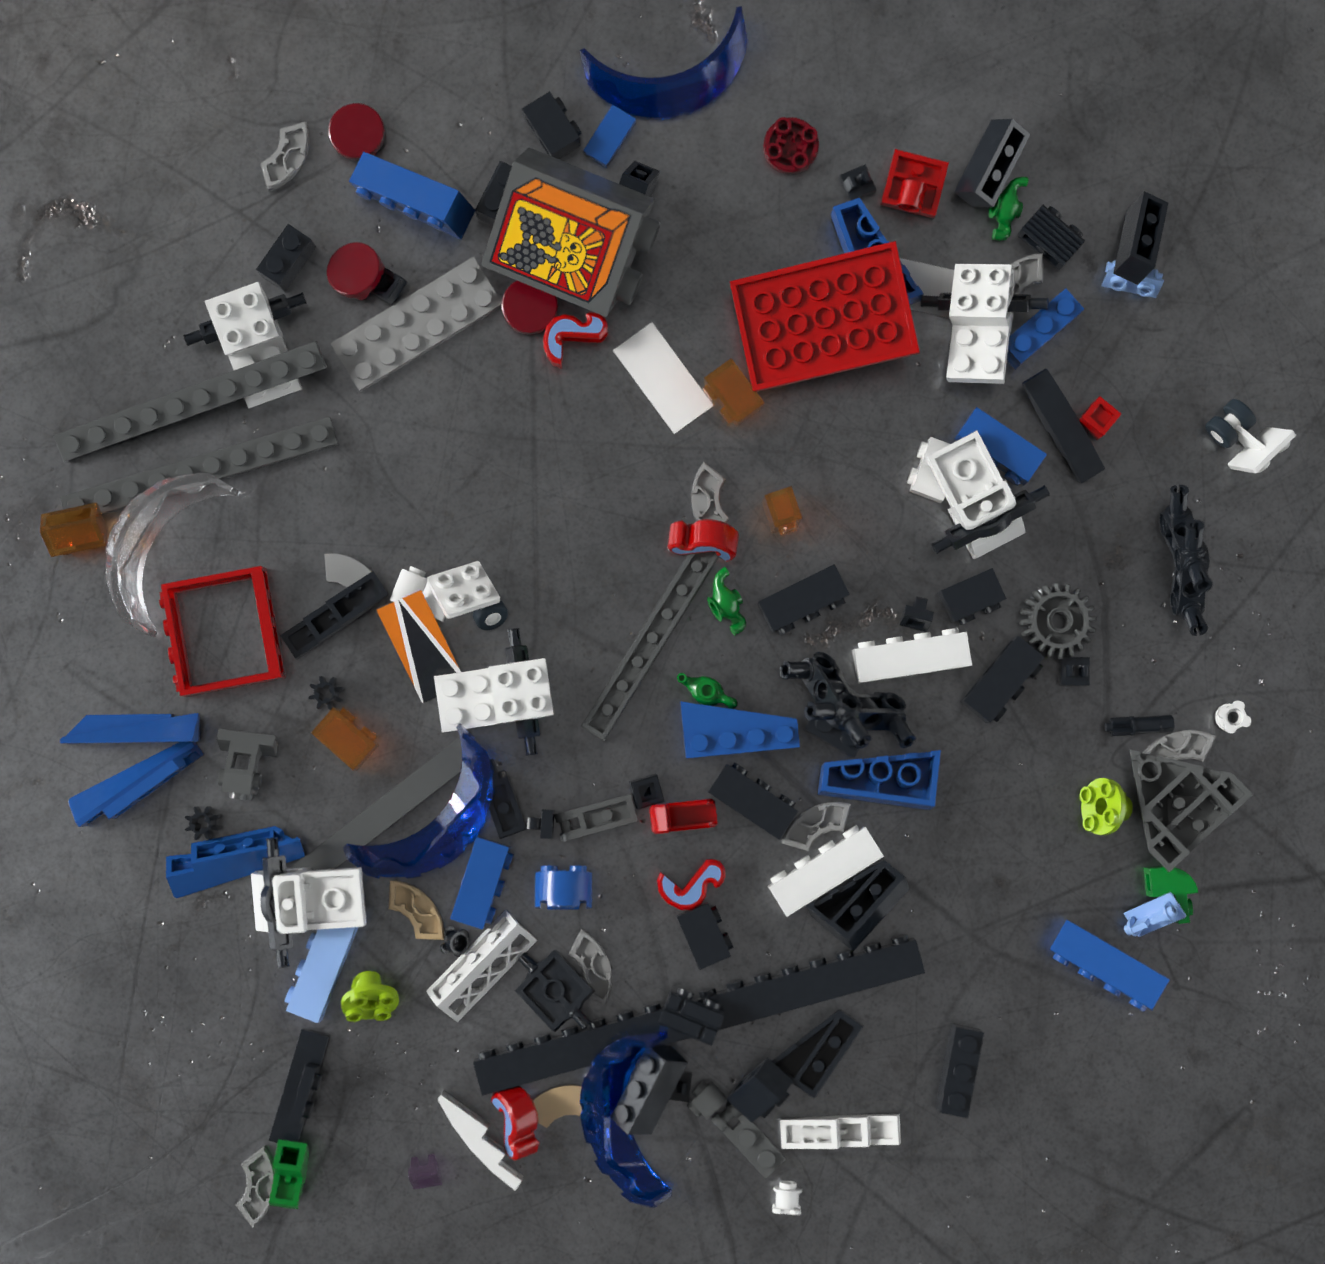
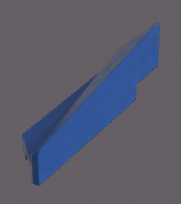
M200 713L174 717V714L86 715L66 736L60 739V743L200 742Z
M179 742L71 797L68 803L78 827L87 826L104 813L108 819L118 818L202 757L204 753L196 742Z
M273 826L191 843V854L166 857V879L173 896L180 898L251 875L255 871L263 870L262 858L268 856L266 838L278 837L279 855L286 857V863L303 858L305 852L301 840L298 837L292 839L286 836L282 829Z

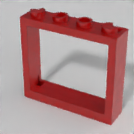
M257 566L161 584L162 592H159V603L162 609L165 608L166 620H163L165 635L170 636L171 647L168 648L170 663L175 665L176 675H173V683L176 686V692H179L180 696L189 697L286 678L268 574L265 567ZM252 580L268 672L193 686L177 593Z

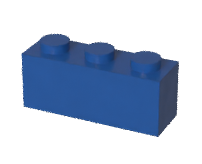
M1067 288L1049 302L1048 310L1041 309L1009 336L1007 361L1015 370L1084 310Z
M978 407L973 410L954 438L958 441L978 431L996 468L1004 472V477L1015 485L1020 483L1024 486L1028 483L1047 455Z
M480 836L476 837L451 914V920L482 930L485 928L486 923L492 924L496 908H493L492 904L495 896L500 898L505 881L500 879L503 870H509L514 854L509 853L511 846Z

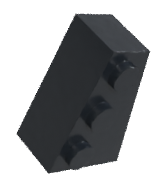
M883 860L855 876L853 881L839 889L831 890L829 895L815 903L814 901L809 903L806 907L812 918L854 952L907 893L910 887L906 877Z
M840 1009L773 1059L772 1062L793 1081L792 1084L815 1099L864 1028V1025Z

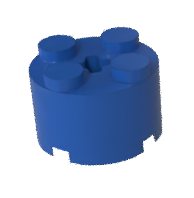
M541 866V872L535 873V908L541 909V903L547 904V909L579 910L580 904L586 903V909L592 908V873L587 872V866H570L569 871H558V866Z

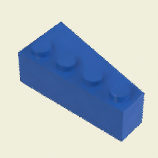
M363 152L349 180L357 189L355 193L366 200H371V198L378 200L382 206L390 210L397 209L412 219L420 220L462 240L475 213V209L459 190L366 152Z
M860 198L833 207L831 218L844 253L889 243ZM901 262L909 304L919 302L924 293L916 285L910 276V272Z
M680 702L686 759L800 747L798 723L795 718Z
M941 750L824 762L820 771L818 795L931 810L935 807Z
M1066 920L1050 948L1055 953L1053 959L1067 967L1071 962L1080 968L1078 971L1080 975L1092 982L1095 977L1106 983L1103 987L1104 989L1118 997L1120 993H1123L1131 998L1129 1004L1145 1012L1146 1008L1151 1011L1153 1010L1170 980Z

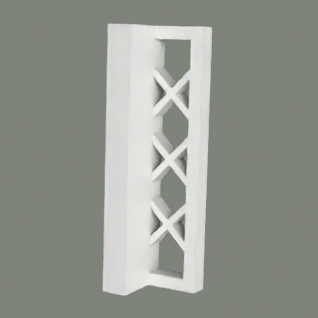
M505 910L426 992L440 1010L456 1022H459L518 961V958L522 957V954L532 947L537 939L522 927L510 912ZM519 934L525 937L519 946L511 947L512 942ZM504 957L503 962L498 967L491 968L492 962L496 958ZM484 977L483 983L479 987L471 988V984L477 978ZM464 998L463 1003L455 1011L449 1007L456 999Z

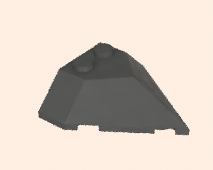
M1129 750L1148 851L1168 872L1174 869L1196 846L1253 795L1233 773L1204 768V766Z

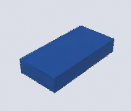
M612 104L584 148L583 154L607 168L636 123V119Z

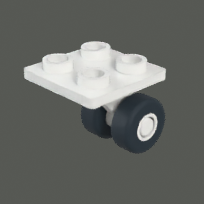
M1232 399L1224 406V413L1226 415L1224 419L1214 416L1206 424L1208 434L1224 448L1232 447L1239 440L1244 449L1227 465L1230 469L1250 473L1264 471L1270 465V460L1278 453L1285 451L1290 446V441L1296 436L1293 430L1266 427L1256 437H1253L1247 431L1255 425L1256 417L1251 409L1238 399Z
M479 561L427 577V583L448 619L474 611L473 619L482 630L496 629L507 619V608L500 600L498 592Z

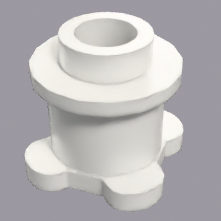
M1234 701L1233 704H1223L1215 714L1216 724L1227 733H1234L1240 727H1248L1251 724V718L1246 715L1244 710L1245 704L1242 701ZM1229 713L1233 715L1232 722L1228 720Z
M780 1181V1184L773 1188L776 1192V1203L772 1204L773 1213L800 1215L801 1206L798 1204L802 1188L797 1187V1182Z

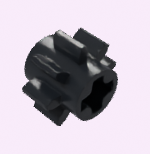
M319 676V684L309 685L314 689V695H310L308 698L318 701L317 709H321L324 704H327L328 709L333 710L334 702H343L339 697V692L343 691L344 687H336L334 685L337 678L332 677L329 683H327L323 676ZM330 686L329 692L332 693V697L323 700L324 695L320 693L321 689H328Z
M195 806V814L193 816H185V819L189 820V827L185 831H193L195 833L194 840H199L202 834H204L207 840L212 839L211 832L221 829L216 825V820L221 816L211 814V806H207L204 812L198 806ZM205 817L204 821L208 823V827L201 828L198 819Z

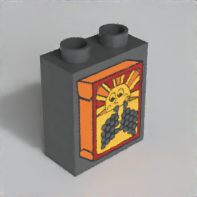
M528 147L513 162L481 266L607 317L618 301L630 305L636 295L643 273L631 269L637 250L646 254L650 253L661 222L649 217L655 199Z

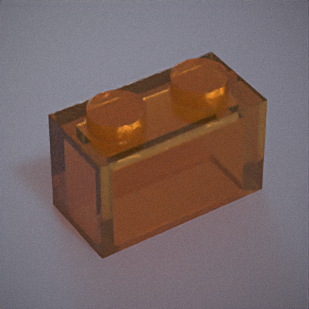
M732 358L704 377L703 383L706 386L703 387L705 394L711 401L717 400L722 407L719 412L728 424L733 422L737 427L764 407L765 403L756 391L753 392L752 385Z
M792 486L764 495L762 505L772 534L779 532L780 536L796 531L802 520V515Z
M97 502L41 514L40 534L51 557L69 555L74 552L107 546V525Z
M333 707L311 734L352 770L357 771L378 748L379 744L375 741L377 736L366 726L361 729L353 722L356 717L345 707L341 710Z

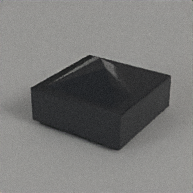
M385 268L378 285L371 293L392 305L407 284V281Z
M657 774L629 781L637 810L665 802Z

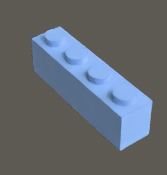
M359 927L318 929L316 933H311L306 945L309 953L306 960L301 959L295 973L296 976H299L295 987L291 986L285 998V1002L289 1003L286 1009L287 1012L315 1023L323 1020Z

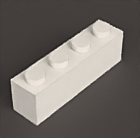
M958 628L942 630V636L931 637V632L915 634L914 640L903 641V636L886 639V644L875 646V641L858 643L857 649L852 650L857 684L972 666L967 632L959 633Z
M857 825L842 833L844 839L836 844L833 840L818 848L820 854L812 859L807 855L794 863L796 868L791 872L786 873L783 870L770 878L772 883L768 885V888L786 917L884 857L866 827L859 829Z

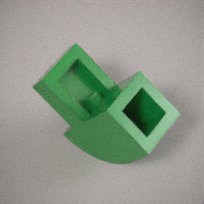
M1163 866L1144 867L1146 895L1149 897H1160L1171 892L1186 914L1185 918L1174 923H1190V916L1193 915V904L1191 899L1187 898V894L1198 893V888L1193 878L1179 868H1174L1168 872Z
M278 1139L272 1167L274 1179L268 1202L270 1206L291 1209L299 1208L302 1188L306 1181L309 1149L307 1143Z

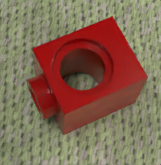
M1099 396L1082 414L1079 421L1088 434L1094 439L1099 440L1121 416V413Z

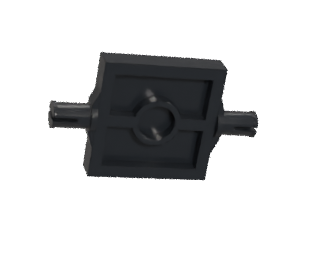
M553 950L545 960L538 963L527 952L523 953V957H519L518 961L529 972L515 992L553 1032H556L567 1020L572 1018L582 1030L586 1029L587 1025H590L592 1021L581 1009L584 1002L595 990L557 950Z

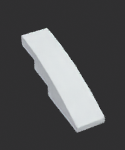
M443 1091L438 1101L452 1126L470 1150L488 1169L512 1189L516 1190L522 1182L523 1175L502 1161L506 1153L504 1147L484 1134L490 1123Z
M899 1114L816 1116L780 1120L782 1149H838L839 1147L901 1144Z

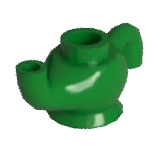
M1016 177L1011 180L1001 192L994 207H989V218L995 217L999 223V227L993 230V240L1004 241L1010 237L1012 232L1011 223L1014 218H1020L1023 210V202L1018 200L1017 189L1019 187H1027L1028 177Z
M723 567L715 575L712 598L707 597V601L718 621L722 622L723 618L732 622V625L729 627L732 634L736 636L746 628L747 623L745 617L739 612V605L743 604V600L736 589L730 590L724 585V579L730 574L727 568Z
M684 673L677 675V681L688 688L692 697L698 703L708 706L724 703L730 709H735L738 706L737 699L725 695L722 685L717 680L707 676L689 677Z

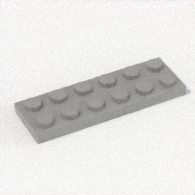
M472 257L330 344L355 385L362 392L502 307V302L479 264Z

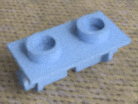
M1116 260L1113 263L1107 262L1105 273L1107 274L1102 282V287L1134 293L1143 297H1157L1164 283L1162 279L1163 274L1158 273V269H1153L1137 285L1113 274Z
M1170 892L1124 912L1128 920L1124 930L1128 936L1141 937L1185 918L1186 914Z

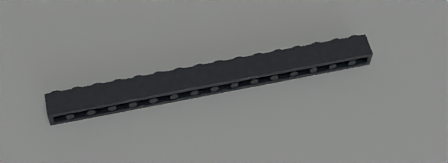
M906 934L892 938V943L881 946L880 942L865 945V951L855 954L852 950L837 953V959L826 961L825 957L809 961L810 966L801 969L798 968V965L781 969L782 974L772 977L770 972L754 976V982L744 984L743 980L734 981L726 984L727 989L716 992L715 988L700 991V996L694 999L704 1002L705 998L721 1004L720 1009L725 1012L719 1030L921 975L925 973L916 939L908 938ZM660 1003L645 1006V1012L633 1014V1010L619 1013L616 1015L617 1019L606 1022L605 1018L594 1020L584 1030H578V1026H572L562 1029V1035L551 1037L550 1033L534 1037V1042L523 1045L522 1041L506 1045L507 1050L497 1053L495 1048L479 1052V1058H475L473 1065L481 1095L483 1096L645 1051L647 1045H668L691 1037L659 1025L658 1020L663 1007H661Z

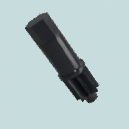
M1172 715L1129 716L1110 718L1109 723H1105L1104 728L1106 732L1110 731L1112 736H1134L1135 734L1173 732L1175 725Z

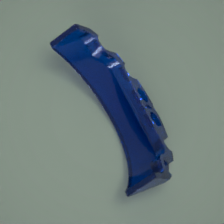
M742 6L736 7L730 29L720 45L699 64L674 75L648 78L624 74L604 65L585 48L580 49L581 62L589 88L611 105L613 104L629 115L634 114L654 120L674 119L681 114L689 115L701 110L712 103L717 96L730 86L744 59L748 39Z
M461 723L456 727L462 748L461 772L456 789L441 813L426 827L405 839L383 845L361 846L346 844L343 847L346 858L356 867H361L362 872L367 876L379 879L380 877H406L407 879L419 877L422 873L437 867L442 868L455 860L480 833L486 821L490 801L493 798L491 765L485 748Z
M667 1031L627 1036L607 1046L591 1062L592 1066L588 1075L583 1080L580 1093L582 1130L586 1143L591 1144L597 1157L595 1163L599 1170L613 1180L623 1191L621 1195L628 1201L651 1208L657 1207L671 1197L672 1189L648 1165L639 1150L634 1136L627 1135L611 1116L631 1078L637 1061L646 1048H652L667 1039Z

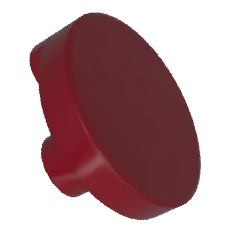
M352 103L341 107L334 113L329 123L328 134L334 149L341 156L350 160H360L363 152L373 156L376 155L385 139V127L380 115L373 108L361 103Z
M779 118L768 129L764 138L763 151L769 165L784 174H798L807 170L816 160L819 151L817 130L799 118Z
M360 242L348 243L336 250L331 256L327 266V278L332 288L340 295L363 300L378 285L385 271V266L379 255L369 245Z
M515 281L504 293L502 312L506 322L515 332L528 335L538 334L545 331L546 326L557 316L558 301L554 295L520 281Z

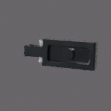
M494 759L482 762L486 777L480 778L481 788L499 838L503 839L527 830L505 770L498 772Z

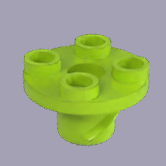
M1095 779L1080 791L1083 827L1086 831H1091L1097 835H1110L1117 831L1122 822L1128 820L1132 815L1133 804L1131 799L1126 796V792H1123L1121 786L1113 779Z
M363 971L357 974L353 979L351 990L341 999L342 1011L349 1022L375 1019L377 1021L388 1020L391 1018V1012L399 1005L398 992L391 986L383 985L380 974L375 971Z

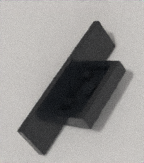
M301 1029L269 1141L278 1143L279 1139L299 1142L305 1118H310L314 1107V1102L311 1101L313 1091H318L322 1080V1074L319 1071L329 1036Z

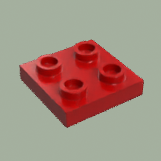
M895 149L880 205L935 218L949 162Z

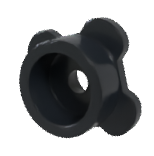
M448 926L444 930L445 937L440 945L441 952L443 954L454 953L456 957H460L469 947L468 931L465 929L458 931L453 926Z

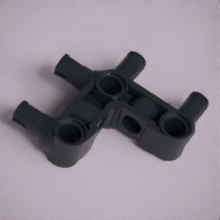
M1174 485L1170 488V505L1165 509V512L1160 513L1159 517L1160 530L1167 546L1171 550L1175 566L1170 604L1173 615L1180 616L1181 619L1187 622L1191 635L1197 636L1196 628L1199 635H1203L1208 630V625L1202 615L1205 611V595L1213 586V582L1208 575L1210 565L1209 551L1203 541L1205 524L1201 520H1194L1192 511L1187 506L1189 488L1185 485H1179L1177 493V486Z
M816 652L812 658H806L802 662L784 661L782 663L783 665L780 667L781 677L785 680L801 679L816 701L807 703L808 706L804 710L805 717L808 720H827L834 728L846 731L856 748H864L869 744L868 741L872 740V737L866 730L891 731L901 748L910 747L913 741L916 740V736L906 723V714L904 713L906 703L900 696L891 692H874V694L854 692L848 686L842 676L841 669L830 655L824 652Z

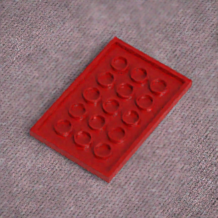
M896 241L729 281L753 392L920 354Z

